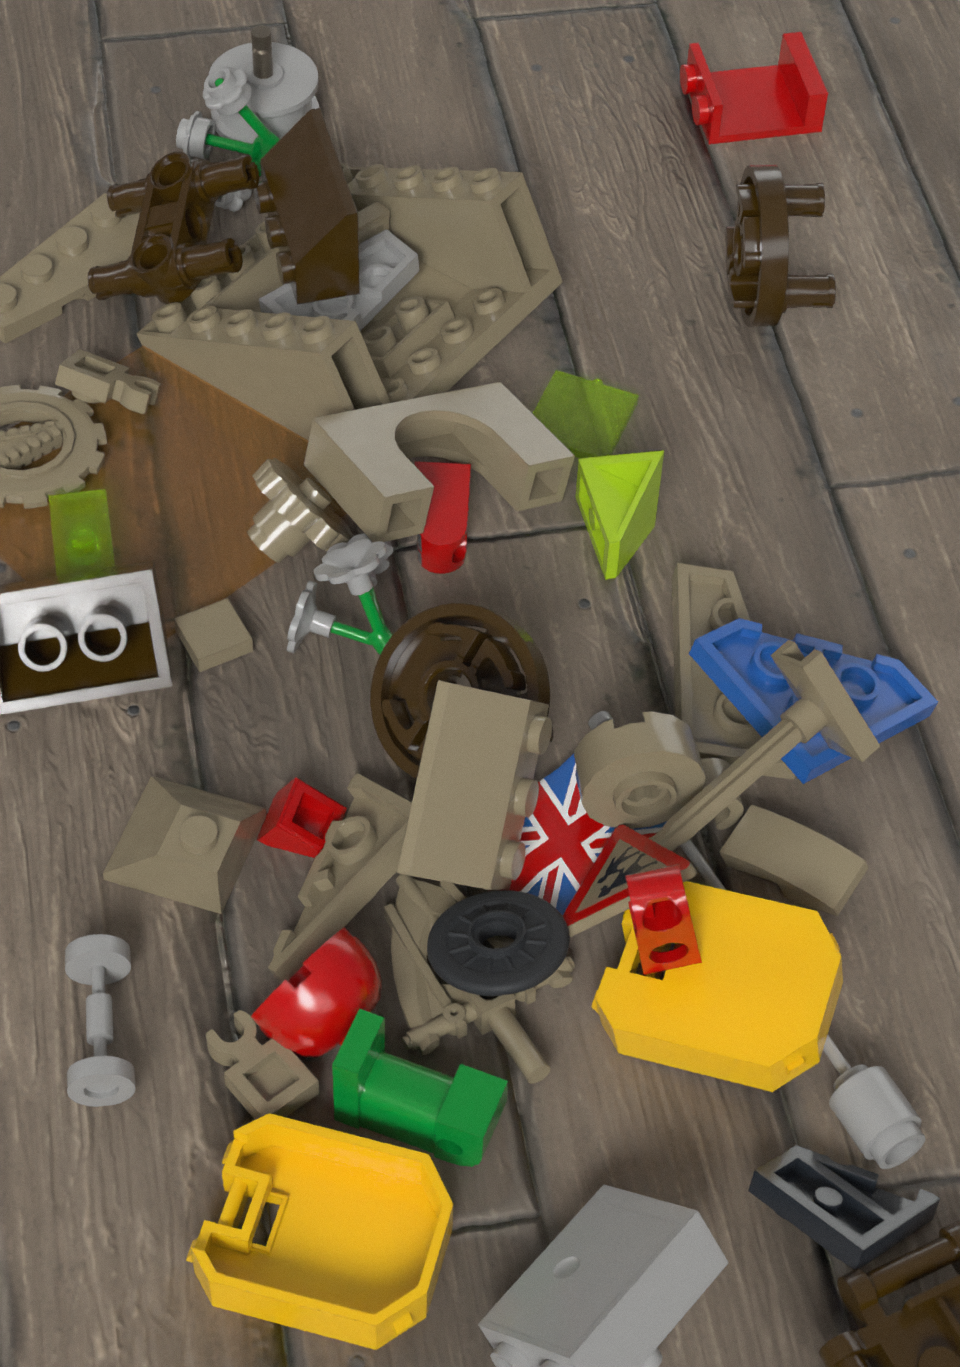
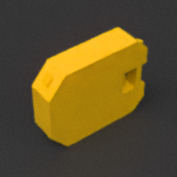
M685 881L683 884L702 963L666 970L663 980H660L662 971L646 974V976L636 974L640 963V955L630 909L624 911L621 924L625 942L627 943L617 969L606 967L591 1005L599 1014L601 1024L619 1054L770 1092L777 1090L820 1062L842 988L843 973L842 957L839 952L840 947L833 934H829L818 911ZM671 943L661 945L655 948L654 951L667 952L670 949ZM675 943L674 949L679 948L683 944Z
M270 1113L233 1131L234 1140L228 1144L222 1159V1164H225L222 1170L224 1191L229 1192L220 1219L218 1223L204 1220L199 1236L192 1241L186 1261L193 1263L194 1273L212 1306L374 1350L379 1349L427 1317L453 1227V1202L429 1154ZM248 1197H250L252 1200L242 1229H238ZM269 1202L280 1206L267 1244L263 1246L252 1243L265 1203Z

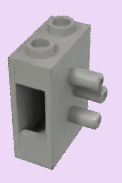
M603 1185L478 1323V1326L494 1349L490 1357L496 1367H659L663 1356L658 1346L729 1262L698 1210Z

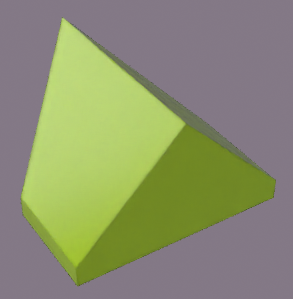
M664 450L578 459L575 498L605 580L617 578L655 527Z

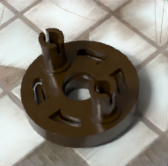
M748 165L743 172L741 183L736 184L738 203L735 225L726 226L725 232L726 272L729 275L728 290L732 307L741 308L742 318L747 327L777 326L782 313H786L787 308H833L836 297L834 274L788 275V216L823 217L825 209L823 183L804 185L784 184L782 173L777 165Z
M449 603L426 609L406 621L391 636L383 648L375 666L371 683L370 706L372 720L377 736L389 757L404 772L417 779L438 680L457 684L455 680L449 677L457 676L461 678L463 674L468 679L472 688L548 704L550 707V682L543 656L531 636L518 623L506 615L472 604ZM469 627H480V628H484V629H486V632H483V631H480V630H476V629H473V628H469ZM460 637L462 640H445V638ZM510 649H512L516 654L521 664L522 670L525 672V676L523 673H521L514 656L510 652ZM526 684H527V691H526V693L521 694V691H524V690L526 689ZM403 700H406L410 714L415 721L414 723L410 720L405 703L402 702ZM552 728V733H551L550 742H552V740H553V728Z

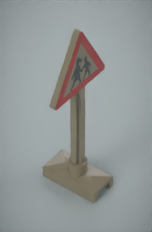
M788 640L770 655L798 700L780 715L781 722L674 814L653 837L647 838L624 824L614 829L562 915L568 926L570 937L629 909L628 901H630L625 875L679 864L683 882L693 878L697 871L691 862L672 851L692 838L798 743H807L819 732L830 749L861 762L865 761L880 747V744L821 651L814 649L809 655L804 657L797 644Z

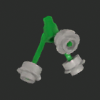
M220 67L212 71L204 82L203 98L205 105L210 110H217L223 116H230L238 112L257 133L258 137L251 144L215 135V121L202 117V113L196 111L189 119L183 118L180 121L176 135V146L183 149V153L187 154L191 160L193 157L206 160L213 146L248 154L252 158L251 162H255L257 165L259 177H261L260 159L280 138L268 130L246 105L251 97V87L247 83L246 73L242 69L236 70L233 67ZM246 189L219 196L215 206L222 207L223 209L229 208L232 212L241 209L243 202L250 198L252 190Z

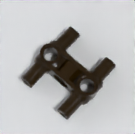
M172 152L159 159L146 178L125 184L111 185L107 191V202L111 211H116L115 216L117 218H124L127 215L140 213L131 255L128 259L110 265L94 266L89 269L87 280L92 294H96L98 300H106L109 297L135 293L143 298L156 296L163 304L180 303L193 293L202 279L227 273L234 274L241 271L243 264L242 252L238 245H234L235 241L232 238L207 244L215 203L219 196L246 189L252 190L258 187L259 170L255 162H251L252 158L249 155H243L240 158L211 163L200 158L191 160L183 152Z

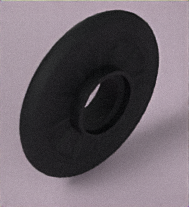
M489 891L467 897L442 913L429 933L427 953L435 972L451 986L476 995H510L528 990L548 979L563 963L568 952L570 935L566 921L561 913L544 899L520 891ZM494 936H508L514 939L513 943L503 948L492 949L482 945L484 941Z

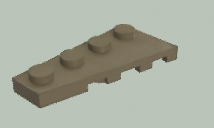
M104 193L0 276V341L6 344L62 315V306L73 300L85 299L89 301L96 297V294H92L88 286L87 277L89 269L94 266L110 265L128 259L131 255L140 213L117 218L115 216L116 211L112 212L109 208L107 194Z
M677 563L672 575L675 717L689 725L701 759L718 758L733 764L762 737L694 661L689 652L695 639L738 618L749 621L750 618L733 571ZM781 759L762 775L791 780L795 778V774Z

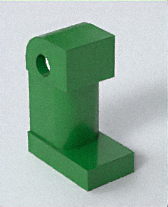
M360 1008L332 1064L335 1121L357 1129L360 1127L366 1128L433 1153L435 1158L459 1166L472 1167L480 1164L507 1102L508 1081L463 1064H460L455 1077L386 1053L385 1017Z

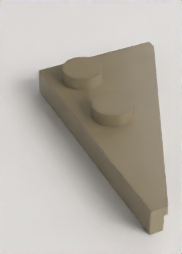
M358 773L351 779L347 789L354 797V800L344 820L331 822L325 835L326 842L324 848L315 857L298 894V898L305 908L294 932L292 930H282L273 949L274 956L267 968L279 983H282L285 979L288 981L303 966L302 963L327 940L344 928L397 872L412 802Z

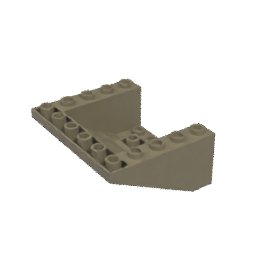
M340 163L357 212L377 201L390 210L389 231L416 252L419 260L420 271L361 331L356 321L330 319L327 316H296L287 312L278 314L261 312L259 298L283 286L279 278L276 253L280 251L279 248L270 249L264 221L255 228L256 234L239 246L243 258L241 271L234 274L227 273L202 279L187 299L180 303H169L157 309L152 315L153 320L136 334L145 352L307 446L312 420L315 417L447 392L563 283L522 172H501L496 168H486L480 171L459 170L458 167H447L441 170L421 169L418 165L405 168H385L382 164L368 167H349L346 163Z

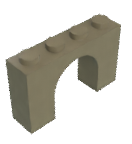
M501 382L315 417L312 420L304 466L372 542H387L424 532L434 486L408 458L423 456L439 457L461 464H471V468L481 474L518 512L561 502L575 455Z

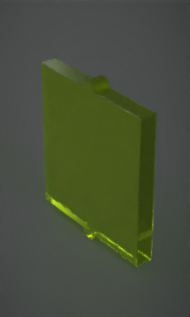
M556 370L532 414L575 457L582 459L612 455L638 404L639 395L604 385L601 379L591 381Z

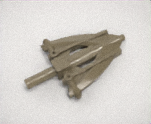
M400 874L396 878L399 891L395 907L393 904L384 906V918L392 931L391 957L394 983L399 1004L409 1028L406 1036L401 1038L405 1049L413 1051L419 1048L422 1055L429 1054L439 1045V1038L446 1034L457 1036L458 1039L466 1036L467 1024L473 1021L482 1035L493 1030L528 1083L535 1084L543 1080L550 1073L551 1068L516 1019L515 1000L526 1002L529 1005L536 1001L537 989L548 984L552 988H563L573 982V977L570 973L573 972L575 964L570 956L565 957L560 967L548 979L537 986L510 995H476L459 990L450 984H440L427 964L429 933L442 913L467 897L453 883L440 881L439 887L424 881L415 880L409 875ZM494 936L484 941L483 945L492 949L503 948L513 943L514 939L508 936Z

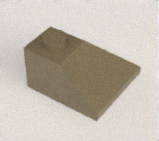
M151 776L103 872L104 880L222 914L267 815L266 808Z

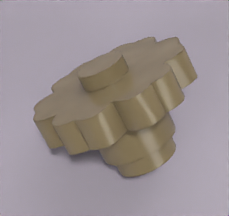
M274 457L272 460L267 459L252 475L257 487L270 500L253 516L255 523L247 531V534L255 545L275 562L281 563L288 555L295 557L310 540L317 547L327 552L333 545L342 542L347 543L354 537L347 523L335 513L334 508L330 504L332 502L330 497L310 478L302 480L288 465Z

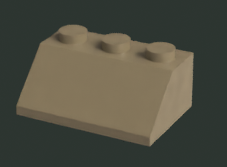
M438 680L397 873L488 890H510L511 881L519 877L524 865L525 844L520 842L525 817L529 818L532 815L538 799L539 784L537 780H533L538 754L543 755L546 752L551 738L552 721L551 718L547 717L548 704Z

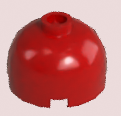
M346 928L338 931L302 963L303 966L288 981L285 979L251 1015V1018L260 1027L259 1029L270 1040L273 1039L284 1048L293 1051L297 1056L320 1057L338 1045L341 1046L359 1008L372 1013L381 998L382 979L377 962L365 945L356 936L353 937Z

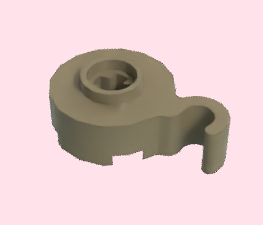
M653 711L643 712L645 722L629 723L618 728L614 727L613 719L603 722L587 733L574 751L576 762L575 776L584 809L590 818L604 826L615 828L621 824L631 829L644 828L668 821L731 764L718 758L701 759L689 725L674 715ZM740 795L714 817L717 829H727L737 823L742 817L744 807Z

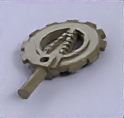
M21 385L0 387V427L17 422L35 423L30 427L25 425L20 426V429L15 427L7 429L5 432L0 430V508H4L6 503L24 504V509L47 506L48 499L62 494L69 498L86 487L83 479L89 473L98 474L105 460V453L98 451V445L107 444L106 433L103 423L94 424L90 417L94 415V412L87 403L79 399L71 401L63 397L62 390L40 385L38 390L21 389ZM62 447L60 453L50 462L40 467L19 470L21 466H27L32 461L40 459L42 455L51 453L52 449L56 450Z

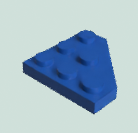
M738 618L695 639L689 655L759 735L763 737L782 721L780 715L798 700L770 656L790 639L763 633L762 624ZM796 633L794 639L791 640L797 644L804 657L809 655L814 649L823 653L878 743L928 718L938 704L934 696L899 659L876 654L873 661L847 655L842 653L843 645L799 633ZM819 732L807 743H798L781 758L802 784L851 759L847 755L830 749Z

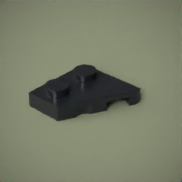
M797 1145L755 1169L748 1192L773 1209L777 1215L789 1221L828 1250L832 1256L841 1260L853 1270L861 1269L932 1221L940 1201L939 1197L922 1189H919L916 1200L912 1201L875 1188L879 1174L854 1165L839 1164L826 1155Z

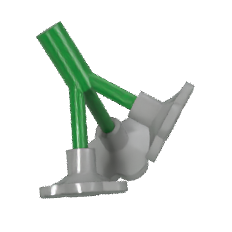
M365 533L358 534L347 543H337L330 547L322 558V564L314 569V575L318 581H330L331 584L347 583L351 594L358 595L373 631L368 632L337 622L336 615L317 610V582L309 580L305 590L302 591L299 597L295 615L288 631L287 640L289 642L287 652L294 654L304 637L312 632L330 638L333 633L370 645L380 656L393 634L385 624L374 587L377 584L376 574L382 573L389 567L388 557L393 553L391 541L372 542Z

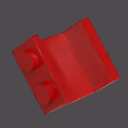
M802 32L783 33L778 65L710 72L699 43H689L687 64L681 65L680 84L682 92L689 94L691 97L694 123L697 126H702L709 145L822 132L828 91Z

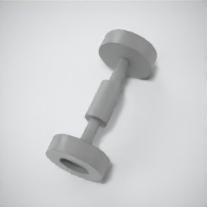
M93 934L77 938L69 943L65 949V972L67 976L78 983L92 985V994L86 998V1040L94 1049L93 1057L79 1060L67 1070V1094L74 1102L93 1107L116 1105L128 1100L135 1093L134 1066L125 1059L107 1056V1045L111 1044L114 1039L112 997L105 993V984H111L123 979L131 970L129 944L119 937L107 934Z

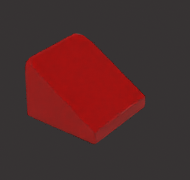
M295 777L274 796L258 834L257 841L269 847L315 858L324 848L326 842L325 835L331 822L342 821L347 808Z

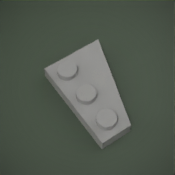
M386 229L359 245L360 294L297 305L291 284H285L259 298L260 310L263 313L278 314L287 312L296 316H327L330 319L356 321L361 331L420 271L418 254Z

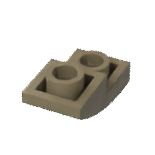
M752 804L719 851L728 867L775 882L779 885L786 899L834 916L839 915L869 868L866 860L830 838L789 818Z

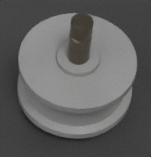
M259 25L251 30L252 43L234 47L220 55L212 64L209 74L220 67H233L236 70L242 69L246 73L247 83L251 87V97L246 105L268 130L281 139L309 110L319 108L315 97L319 82L318 70L308 55L292 46L272 42L271 29L267 26ZM211 110V118L215 121L216 126L215 131L221 137L251 144L258 137L257 133L238 112L230 116H223L217 110Z

